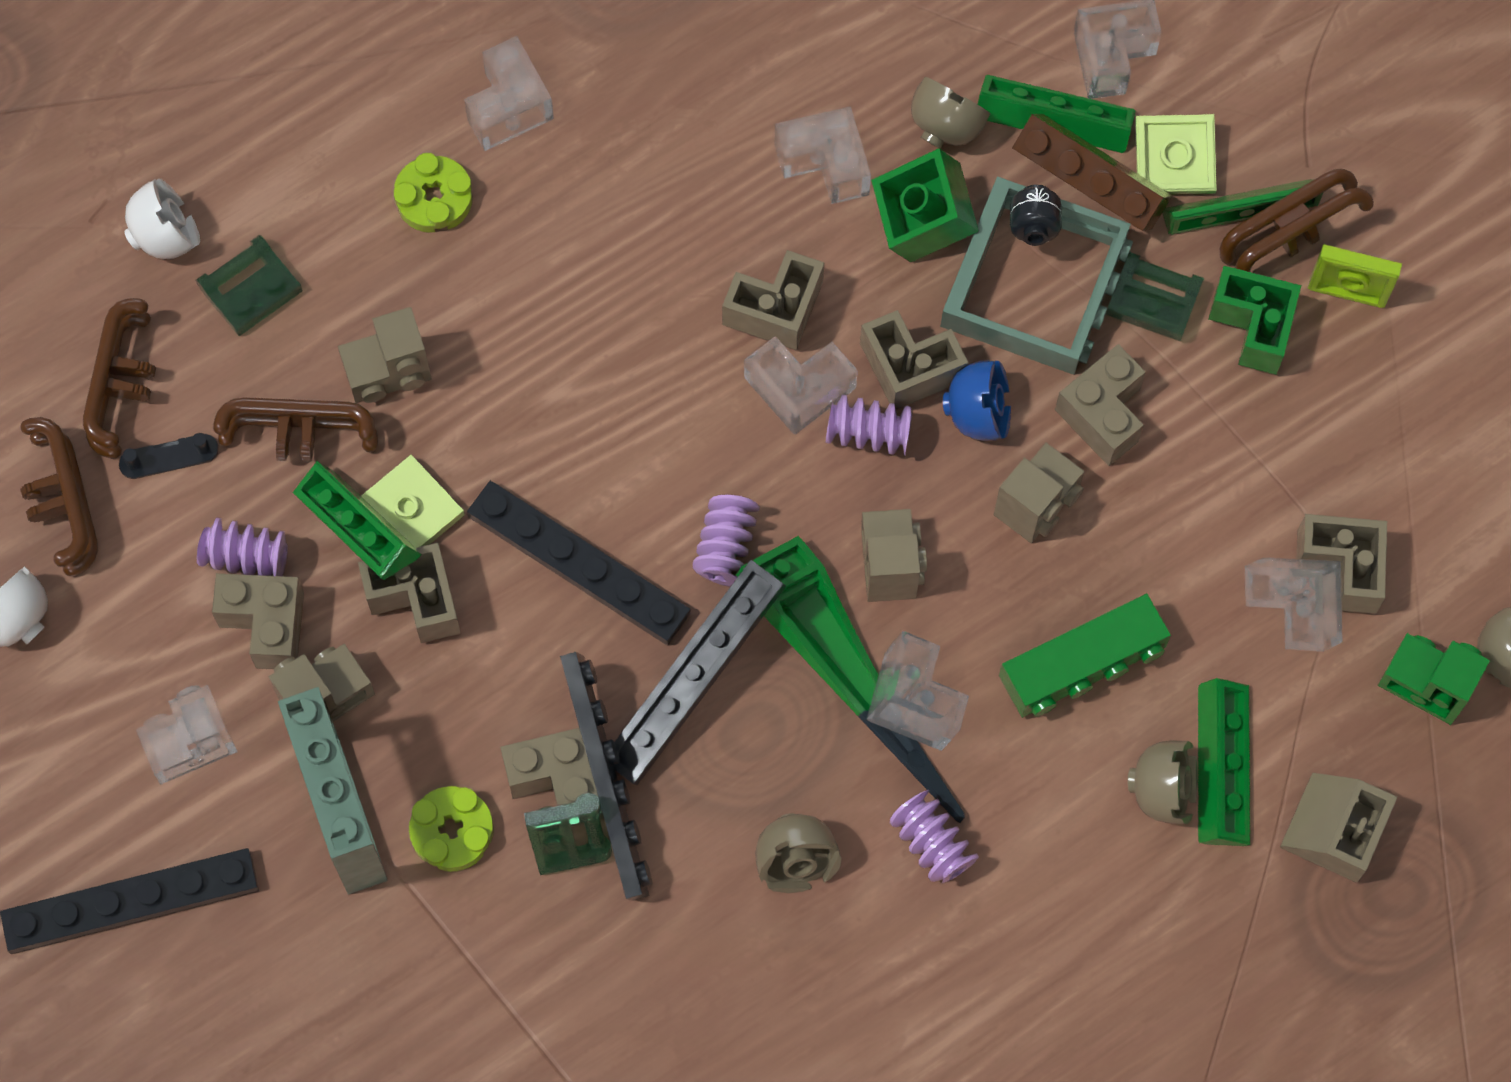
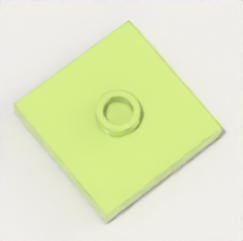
M1214 114L1136 116L1137 174L1170 195L1216 193Z
M412 455L407 457L361 495L415 548L430 545L465 515L464 510Z

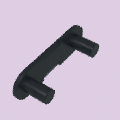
M196 433L194 436L163 444L126 449L120 457L119 469L125 477L138 479L208 463L217 456L219 447L216 439L211 435Z

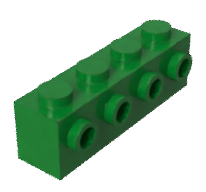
M1146 593L1002 663L999 677L1020 716L1023 718L1033 713L1035 717H1038L1054 709L1057 706L1056 701L1070 695L1071 699H1075L1086 694L1093 688V683L1105 677L1107 681H1112L1123 676L1129 671L1128 666L1142 660L1146 664L1158 659L1165 653L1164 648H1166L1171 634L1149 595Z

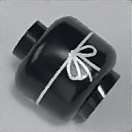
M1038 184L1027 186L1015 194L1010 204V228L1012 234L1017 239L1032 246L1043 245L1057 237L1062 228V204L1060 197L1048 187Z

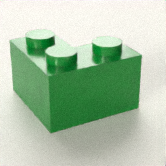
M1223 266L1208 320L1246 329L1238 365L1277 375L1284 358L1302 285Z
M1407 633L1377 686L1451 725L1468 703L1490 660L1483 657L1479 649L1468 643L1459 644L1452 640L1446 651L1442 652L1436 649L1435 643L1428 638L1420 635L1412 636Z

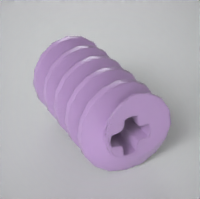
M842 395L837 405H833L832 402L825 443H831L838 433L841 446H847L852 436H855L858 449H863L867 440L871 439L872 448L875 452H878L883 443L887 442L889 454L894 455L899 445H903L905 455L912 420L911 407L905 406L901 415L897 416L895 404L890 403L886 411L881 413L879 401L874 400L867 411L864 407L863 398L858 397L854 406L850 408L847 395Z
M718 495L709 500L708 509L710 511L705 515L704 523L706 526L701 530L700 538L702 541L697 545L696 553L699 556L693 560L692 568L703 578L720 585L731 586L737 579V576L731 574L732 571L738 572L741 566L745 565L741 561L736 560L735 557H745L749 553V549L740 545L739 542L752 541L753 537L743 527H753L756 525V519L748 515L747 512H757L760 506L753 500L742 496Z
M217 517L211 528L205 527L202 531L197 547V564L202 567L206 566L210 561L212 568L215 570H221L226 564L229 573H237L242 567L244 575H254L258 570V575L272 576L274 574V576H283L288 550L285 531H279L275 540L272 541L270 540L269 528L264 527L259 537H254L252 524H248L243 534H239L237 521H232L227 531H224L222 528V518Z
M926 790L901 805L890 818V824L892 827L903 826L899 833L901 840L908 841L914 839L909 846V851L914 855L923 853L919 859V865L922 868L932 867L928 874L930 881L943 880L942 883H945L968 869L979 856L977 853L966 857L963 856L962 853L969 842L967 840L957 843L953 842V838L960 829L957 826L944 829L943 825L950 815L948 813L938 816L934 815L933 812L940 804V801L936 799L925 802L924 798L929 790Z

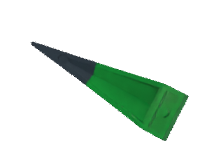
M799 535L752 560L786 585L764 617L913 776L929 790V793L940 801L944 809L957 822L961 823L965 818L963 810L924 753L888 693L864 649L824 565ZM747 564L741 566V568L736 574L737 577L740 575V573L743 571Z

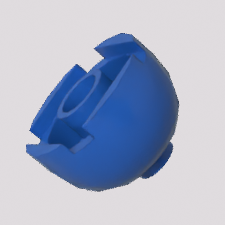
M986 360L969 364L956 373L951 381L949 392L943 394L945 415L952 417L955 427L963 435L974 440L995 441L1006 438L1008 435L1011 405L1005 406L1004 393H1009L1010 391L1002 363L1000 361Z

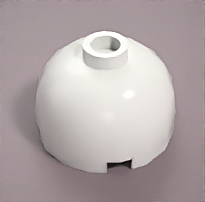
M154 179L142 186L133 194L126 205L125 221L128 228L124 231L125 236L134 249L139 250L142 248L150 256L159 259L179 257L199 245L200 235L192 215L185 219L179 208L184 204L182 199L162 179Z
M25 566L0 588V647L11 646L20 639L28 644L45 628L39 621L47 611L48 598L39 580Z

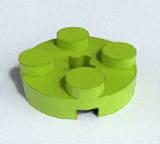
M432 153L420 154L415 161L410 162L401 170L394 184V200L401 218L412 228L426 233L435 232V229L445 227L451 229L459 225L466 218L472 206L471 179L465 169L450 158L435 156ZM428 188H440V193L443 197L440 199L433 197L430 201L426 200L427 195L425 191Z
M448 786L429 792L415 803L409 822V835L417 855L430 865L450 872L464 870L476 864L484 856L483 853L488 848L489 843H491L494 832L491 813L487 805L472 789L466 787ZM448 819H453L455 823L461 822L463 824V827L457 830L458 837L450 839L447 833L440 834L439 832L440 828L445 826V821Z

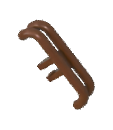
M1333 169L1230 230L1220 245L1221 261L1225 264H1232L1236 260L1235 250L1238 244L1273 222L1276 231L1245 250L1238 258L1235 268L1251 272L1255 262L1283 246L1290 257H1293L1299 253L1296 237L1303 234L1305 239L1313 245L1320 240L1316 225L1353 204H1358L1362 211H1370L1374 206L1373 198L1367 190L1357 188V179L1351 171ZM1341 184L1345 190L1311 211L1304 205L1333 186Z
M127 298L117 302L109 309L106 315L83 414V427L89 446L98 455L110 459L118 458L122 453V449L118 445V435L102 429L109 396L147 401L151 395V390L144 385L114 379V375L152 378L156 372V367L149 362L118 357L124 331L132 326L145 327L151 321V317L147 313L148 303L139 298Z
M236 398L222 405L217 411L213 423V430L218 434V442L225 447L233 443L235 432L242 426H278L276 439L277 461L287 460L292 427H302V443L300 444L302 462L312 461L316 428L356 430L362 439V448L366 452H374L378 447V435L373 417L363 406L352 402Z
M43 417L29 418L22 421L20 429L24 434L30 435L32 444L36 446L50 444L57 474L21 486L22 498L34 500L61 492L62 495L30 507L26 511L28 521L35 523L65 514L68 515L72 531V542L67 548L55 553L53 560L57 566L63 567L65 575L76 576L86 571L93 564L98 553V543L74 448L69 437L62 432L60 426L54 421Z

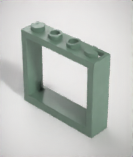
M997 176L977 225L979 232L975 233L972 237L943 309L940 327L948 330L952 329L953 332L1074 375L1079 362L1087 364L1094 341L1088 340L1092 328L1100 330L1107 307L1101 304L1105 294L1113 296L1121 275L1114 272L1118 260L1126 262L1133 241L1128 240L1127 236L1131 224L1060 199L1062 204V229L1110 245L1071 349L1065 348L964 311L1004 209L1010 210L1013 196L1026 187Z
M319 687L279 700L278 704L331 860L347 894L349 895L388 881L339 737Z

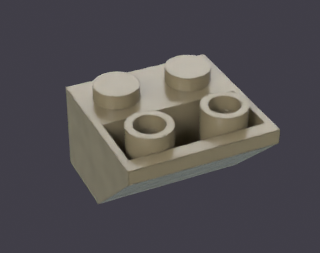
M1312 773L1280 848L1357 883L1368 868L1397 796L1359 779Z

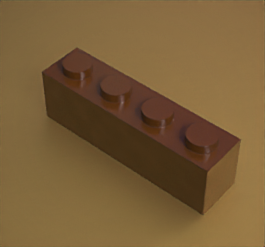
M1044 114L1031 115L1012 149L1141 231L1153 229L1173 197Z

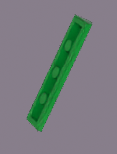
M985 75L977 104L991 113L987 119L989 122L1023 129L1032 114H1044L1091 145L1120 153L1126 151L1136 110L992 75Z
M1314 179L1166 207L1162 214L1168 234L1173 235L1247 220ZM1323 193L1304 205L1307 208L1318 206Z
M316 461L292 492L384 580L413 563L422 555L335 471Z
M1215 678L1201 683L1198 687V841L1207 845L1249 846V685Z

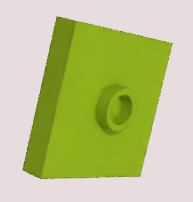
M1323 244L1310 276L1308 289L1385 308L1400 276L1402 263Z

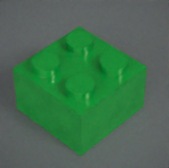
M940 148L871 180L889 249L910 263L979 232L961 164Z

